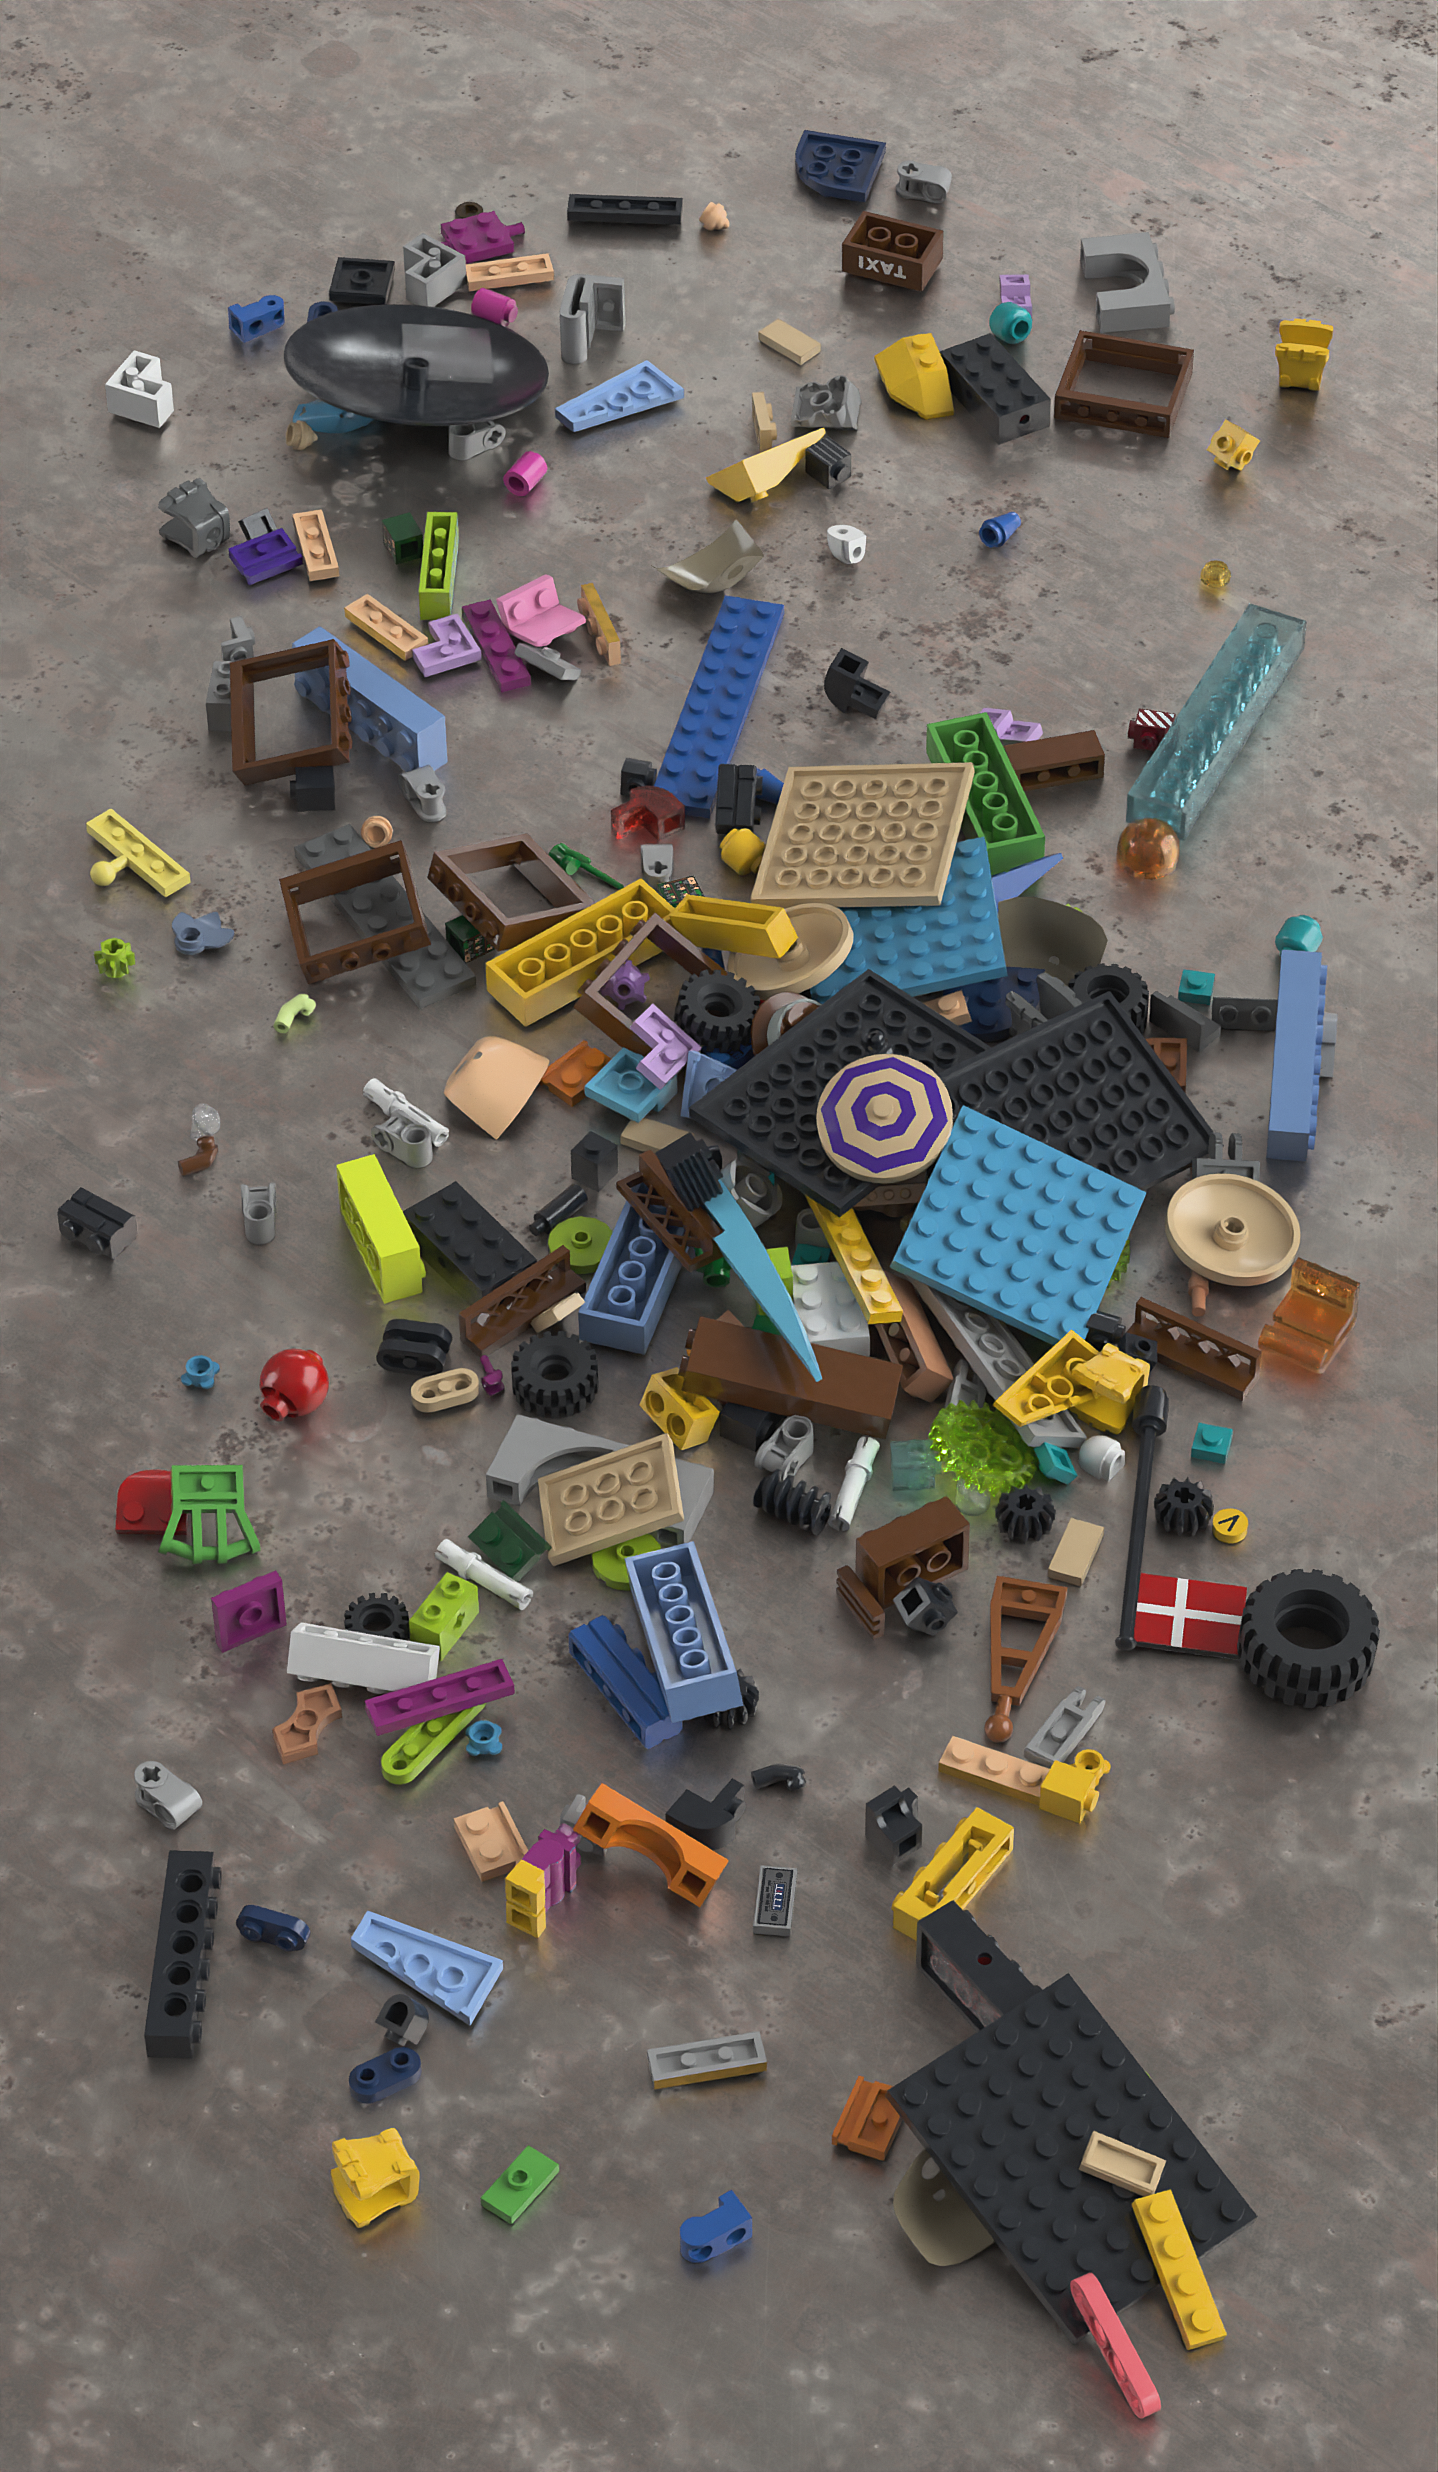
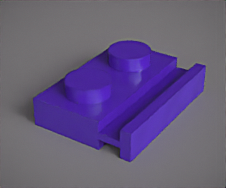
M283 528L228 548L229 558L241 575L246 577L249 585L303 565L302 554L296 551V546Z

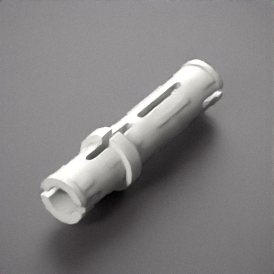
M376 1078L371 1079L365 1085L363 1095L379 1105L387 1116L390 1117L393 1111L400 1109L414 1120L429 1128L431 1142L434 1146L439 1147L447 1140L449 1129L409 1103L401 1092H394Z
M868 1437L866 1446H864L866 1438H859L853 1458L845 1466L846 1476L828 1519L829 1525L835 1530H840L842 1521L844 1522L842 1531L850 1528L851 1520L865 1483L872 1477V1464L880 1445L871 1437Z
M445 1539L439 1544L437 1550L443 1553L435 1552V1558L457 1570L459 1576L463 1579H472L513 1604L519 1610L525 1609L531 1602V1599L526 1597H533L531 1589L526 1588L483 1562L479 1554L475 1552L469 1553L452 1543L449 1539Z

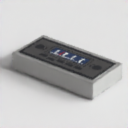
M760 1865L753 1934L791 1936L798 1868Z

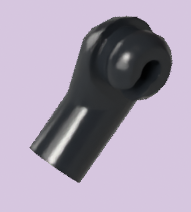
M881 1031L871 1032L867 1036L866 1042L869 1045L868 1050L871 1056L893 1054L888 1039L884 1038Z
M776 1763L751 1772V1778L756 1789L786 1780L787 1788L790 1791L806 1786V1780L803 1776L805 1772L800 1766Z

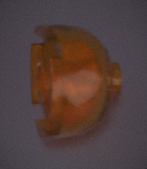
M1148 817L1136 819L1129 823L1119 835L1116 860L1120 868L1128 875L1134 877L1135 873L1145 875V879L1153 880L1163 878L1176 869V863L1180 857V842L1175 830L1167 822Z

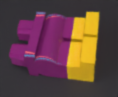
M562 1823L554 1833L544 1829L538 1836V1841L505 1878L507 1900L506 1923L537 1939L546 1929L545 1913L551 1906L557 1905L563 1900L565 1891L571 1893L576 1887V1870L581 1865V1855L576 1851V1846L581 1841V1835L575 1832L573 1827Z

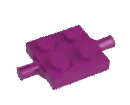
M495 211L483 212L475 216L454 219L440 224L441 234L445 239L441 243L465 255L466 264L514 252V242L511 237L525 234L522 222L506 226L501 223Z

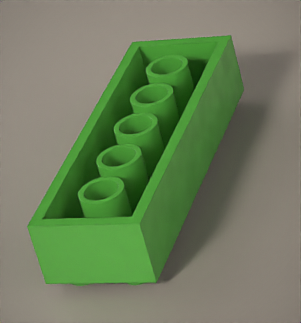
M987 712L927 724L926 753L931 763H973L975 773L961 829L966 840L980 837L985 838L991 875L1004 871L1008 872L1013 867L1044 857L1045 835Z

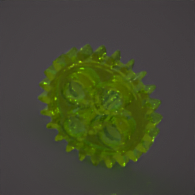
M959 1400L956 1406L953 1403H949L946 1409L942 1408L930 1426L932 1431L928 1435V1438L933 1441L930 1449L938 1452L934 1459L936 1461H945L946 1463L943 1471H953L955 1473L954 1481H958L961 1478L964 1479L967 1489L973 1484L977 1486L979 1494L988 1489L993 1497L999 1491L1001 1493H1009L1012 1486L1021 1489L1026 1483L1028 1485L1037 1470L1035 1465L1038 1462V1457L1034 1456L1035 1447L1028 1446L1021 1439V1435L1011 1421L1002 1417V1412L998 1409L995 1412L990 1411L989 1405L986 1402L982 1408L978 1407L975 1400H971L968 1406L963 1400Z

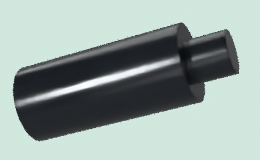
M570 1185L534 1214V1222L529 1225L530 1232L534 1236H539L542 1232L550 1234L557 1224L570 1218L588 1203L587 1194L579 1185Z

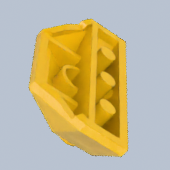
M932 333L903 337L874 356V361L890 398L906 408L918 412V415L925 420L954 415L947 368Z

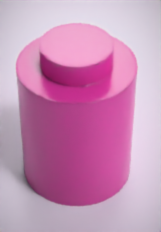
M481 288L473 298L471 312L475 316L506 327L515 321L518 308L514 299Z
M527 451L523 453L503 477L506 488L514 495L526 496L546 474V462L541 455L535 452Z

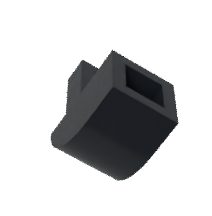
M841 648L828 668L824 680L825 693L830 702L843 713H846L848 708L852 707L876 719L888 701L891 692L864 679L869 661Z
M732 1778L712 1802L686 1789L665 1813L666 1822L711 1850L723 1848L735 1839V1822L741 1818L746 1809L744 1784Z

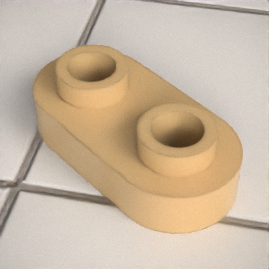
M458 1368L421 1378L412 1385V1404L419 1411L435 1412L470 1402L479 1393V1379L475 1372L466 1368Z

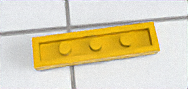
M1171 2189L1135 2199L1132 2203V2208L1186 2349L1191 2350L1224 2340L1227 2335Z

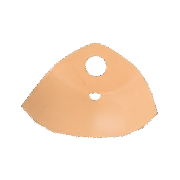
M496 1036L484 1037L474 1044L447 1080L444 1095L497 1140L521 1111L547 1070L550 1061L548 1058L510 1040ZM477 1052L482 1053L479 1059H473ZM466 1061V1063L460 1069V1071L457 1074H455L459 1067Z

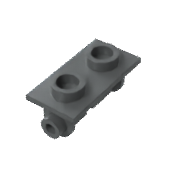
M1213 997L1211 1008L1212 1021L1220 1025L1221 1029L1275 1031L1278 999Z

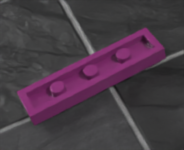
M491 599L461 606L462 617L480 648L481 654L501 693L531 685L530 674L522 659L516 656V647Z
M498 1659L364 1701L365 1710L377 1736L513 1695L515 1694V1689L503 1659Z

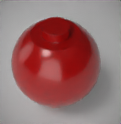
M296 1348L282 1350L273 1355L264 1365L260 1375V1392L264 1398L260 1407L268 1417L278 1422L283 1421L286 1415L291 1418H298L309 1415L317 1410L324 1402L329 1388L328 1373L323 1365L321 1356L312 1350L306 1351Z

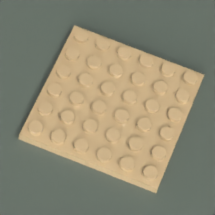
M973 763L788 767L750 899L751 903L782 908L807 903H823L835 907L940 906L975 773Z

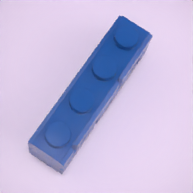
M601 1615L589 1621L588 1625L583 1624L570 1631L568 1634L569 1653L645 1748L650 1749L662 1743L663 1739L667 1740L683 1730L682 1721L671 1722L656 1671L651 1673L646 1667L641 1651L638 1648L631 1649L627 1644L626 1635L620 1625H612L606 1616Z

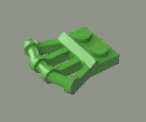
M172 1465L170 1469L172 1515L159 1547V1553L166 1555L169 1552L191 1560L192 1564H202V1560H216L217 1564H226L227 1560L250 1552L254 1554L261 1551L258 1538L244 1509L243 1465ZM191 1513L192 1546L172 1539L181 1514ZM201 1513H215L216 1546H202ZM226 1513H233L244 1539L227 1545Z

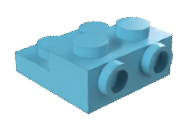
M623 1047L584 1086L585 1096L639 1123L651 1110L659 1112L678 1093L677 1074L659 1090L636 1069L644 1056Z

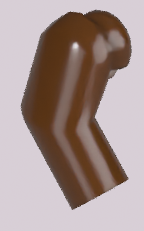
M205 1135L198 1138L197 1145L199 1149L196 1154L178 1161V1167L183 1177L208 1169L212 1165L218 1153V1145L215 1144L213 1136Z

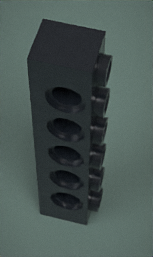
M169 1850L144 2032L147 2057L193 2059L194 2044H201L202 2021H198V2013L205 2012L206 1990L202 1989V1982L209 1981L210 1959L206 1958V1950H213L214 1928H209L210 1919H217L218 1898L213 1896L214 1889H221L222 1868L215 1867L214 1852Z

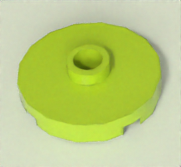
M583 1216L569 1218L557 1224L550 1232L548 1252L550 1254L564 1245L570 1250V1267L572 1271L576 1274L593 1273L598 1268L613 1231L606 1223L596 1218Z
M645 1534L593 1552L592 1566L594 1574L598 1579L600 1577L606 1581V1585L613 1589L629 1591L631 1589L624 1558L660 1550L661 1546L652 1535Z

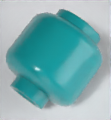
M1004 302L993 310L989 326L991 332L996 337L1006 343L1017 344L1028 337L1032 329L1033 320L1031 314L1026 309L1012 302Z
M1307 915L1288 918L1275 939V945L1280 952V957L1282 950L1316 952L1323 940L1319 923Z

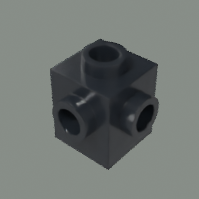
M920 1577L914 1578L893 1599L907 1626L916 1632L922 1631L933 1636L943 1630L947 1623L958 1613L951 1600L953 1598L952 1593L945 1585L939 1582L936 1584Z

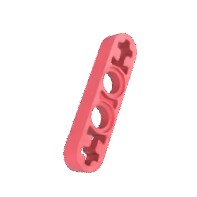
M1087 2273L1073 2279L1070 2283V2288L1074 2301L1134 2414L1142 2419L1160 2411L1161 2401L1159 2394L1100 2282L1092 2273Z

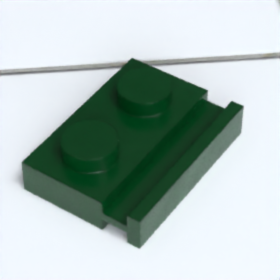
M503 1500L500 1503L502 1506L495 1513L492 1511L468 1538L508 1577L519 1582L541 1560L540 1556L552 1547Z

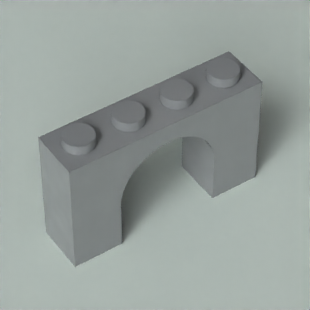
M1149 232L1081 238L1080 264L1085 279L1122 276L1132 278L1141 283V285L1131 289L1097 292L1096 319L1100 332L1109 333L1169 327L1170 315L1175 313L1174 299L1169 297V283L1167 279H1163V263L1158 261V247L1156 243H1152Z

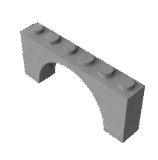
M517 1414L486 1473L487 1497L499 1501L504 1500L506 1503L520 1506L526 1496L538 1486V1478L631 1445ZM675 1458L684 1521L651 1532V1535L660 1546L668 1548L690 1542L714 1493V1469L705 1467L702 1464Z

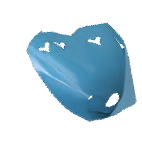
M318 399L306 404H299L293 416V423H296L298 420L304 421L313 431L338 434L367 426L374 419L344 411ZM305 407L306 412L300 416V414L303 412V408Z

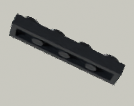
M569 194L567 221L681 225L683 198Z

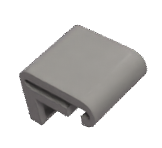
M575 274L568 278L559 310L561 359L565 363L580 364L587 359V349H590L595 329L624 331V278Z

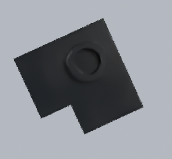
M894 1785L866 1803L865 1837L892 1865L922 1847V1824L917 1820L918 1796L909 1787L901 1792Z

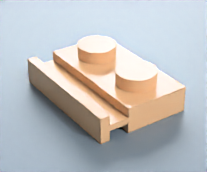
M503 1801L498 1803V1807L492 1809L485 1807L454 1818V1828L481 1882L511 1872L528 1852Z

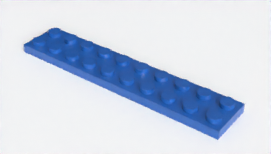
M725 595L650 794L649 809L710 819L717 798L718 766L720 764H730L784 616L783 604Z

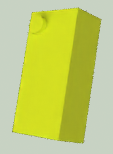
M375 1154L336 1165L340 1212L383 1303L386 1304L423 1293L422 1278L426 1277V1271L420 1258V1247Z

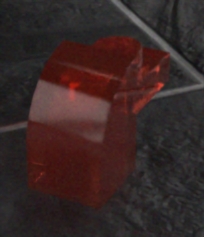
M642 786L631 789L630 801L611 810V833L620 840L645 827L658 841H661L685 829V805L671 792L660 787Z

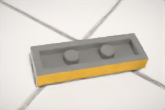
M760 2031L647 2050V2059L654 2090L767 2071V2060Z

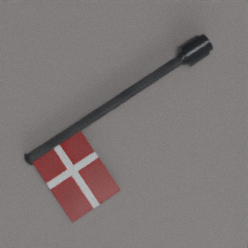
M1155 1385L1144 1386L1136 1395L1134 1402L1132 1428L1137 1434L1141 1435L1120 1632L1119 1637L1115 1639V1645L1123 1651H1130L1135 1646L1240 1660L1237 1654V1643L1243 1609L1246 1604L1247 1587L1141 1573L1155 1437L1161 1436L1167 1429L1170 1402L1163 1388Z

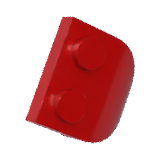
M143 1470L128 1476L122 1482L117 1495L115 1525L117 1534H165L172 1515L171 1471ZM189 1513L181 1514L174 1535H187Z

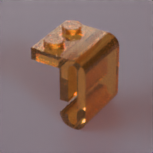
M1298 1257L1292 1266L1290 1290L1273 1313V1321L1276 1322L1273 1326L1265 1324L1258 1340V1348L1322 1375L1354 1329L1357 1320L1360 1283Z

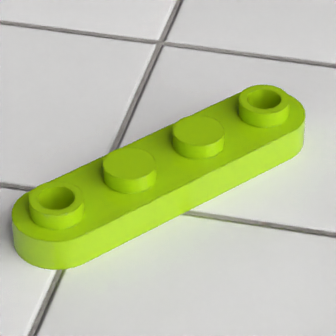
M486 1703L412 1725L383 1754L381 1758L383 1777L392 1784L400 1785L411 1782L485 1707Z

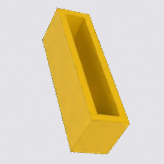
M687 894L669 915L675 929L696 947L780 959L798 938L782 907Z

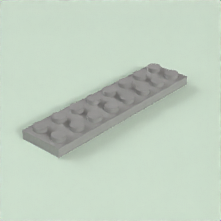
M905 1275L912 1282L921 1295L923 1302L932 1310L937 1317L938 1323L947 1331L954 1341L955 1347L962 1352L969 1362L971 1369L979 1376L987 1387L988 1393L995 1400L1034 1365L1003 1321ZM1067 1409L1019 1427L1010 1420L1021 1435V1439L1028 1446L1040 1447L1043 1442L1060 1448H1081L1087 1438Z

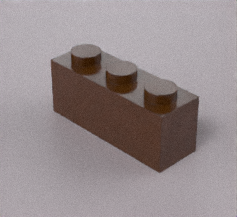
M1095 730L1004 745V750L1024 792L1104 778L1105 754Z

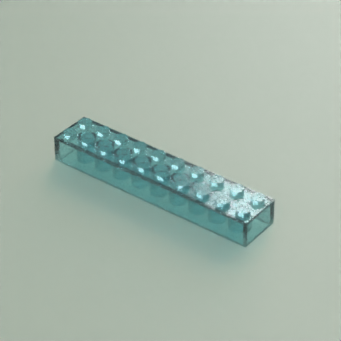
M1249 603L1127 794V823L1182 841L1186 839L1305 647L1306 620Z

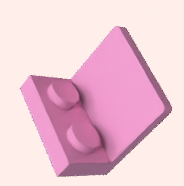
M547 574L496 599L501 620L507 632L535 647L546 646L553 639L563 634L572 633L578 626L586 623L584 615L559 604L553 577Z

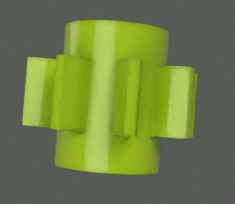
M107 939L101 942V951H94L95 964L98 965L99 973H105L108 977L120 978L125 974H129L128 965H135V955L131 951V944L129 942L124 943L121 939Z

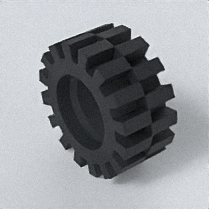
M369 1593V1599L365 1600L362 1595L357 1598L358 1605L352 1601L349 1605V1611H345V1630L406 1641L410 1638L408 1611H406L405 1604L403 1602L399 1604L398 1598L395 1596L388 1600L387 1593H381L380 1598H375V1593ZM372 1622H385L391 1625L387 1629L378 1632L364 1629L367 1624Z

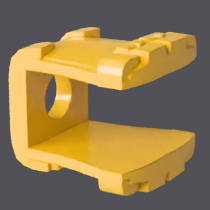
M1294 318V321H1281L1279 333L1282 343L1276 344L1275 357H1277L1279 364V387L1289 388L1292 386L1319 391L1323 369L1329 360L1330 350L1327 348L1333 338V326L1323 325L1321 321L1309 320L1307 322L1306 319Z
M1107 1343L1095 1357L1083 1364L1078 1363L1071 1371V1376L1076 1381L1102 1396L1068 1409L1077 1414V1418L1088 1425L1093 1423L1092 1427L1103 1432L1109 1430L1113 1434L1118 1435L1126 1427L1128 1417L1134 1409L1136 1395L1141 1388L1148 1384L1149 1363L1139 1358L1135 1359L1119 1351L1118 1347Z
M395 2128L386 2129L380 2132V2134L371 2137L351 2140L342 2138L332 2142V2151L338 2166L330 2170L334 2194L339 2204H341L347 2219H351L357 2228L370 2225L373 2219L398 2205L405 2206L416 2199L419 2191V2170L414 2161L410 2159L402 2144V2139Z

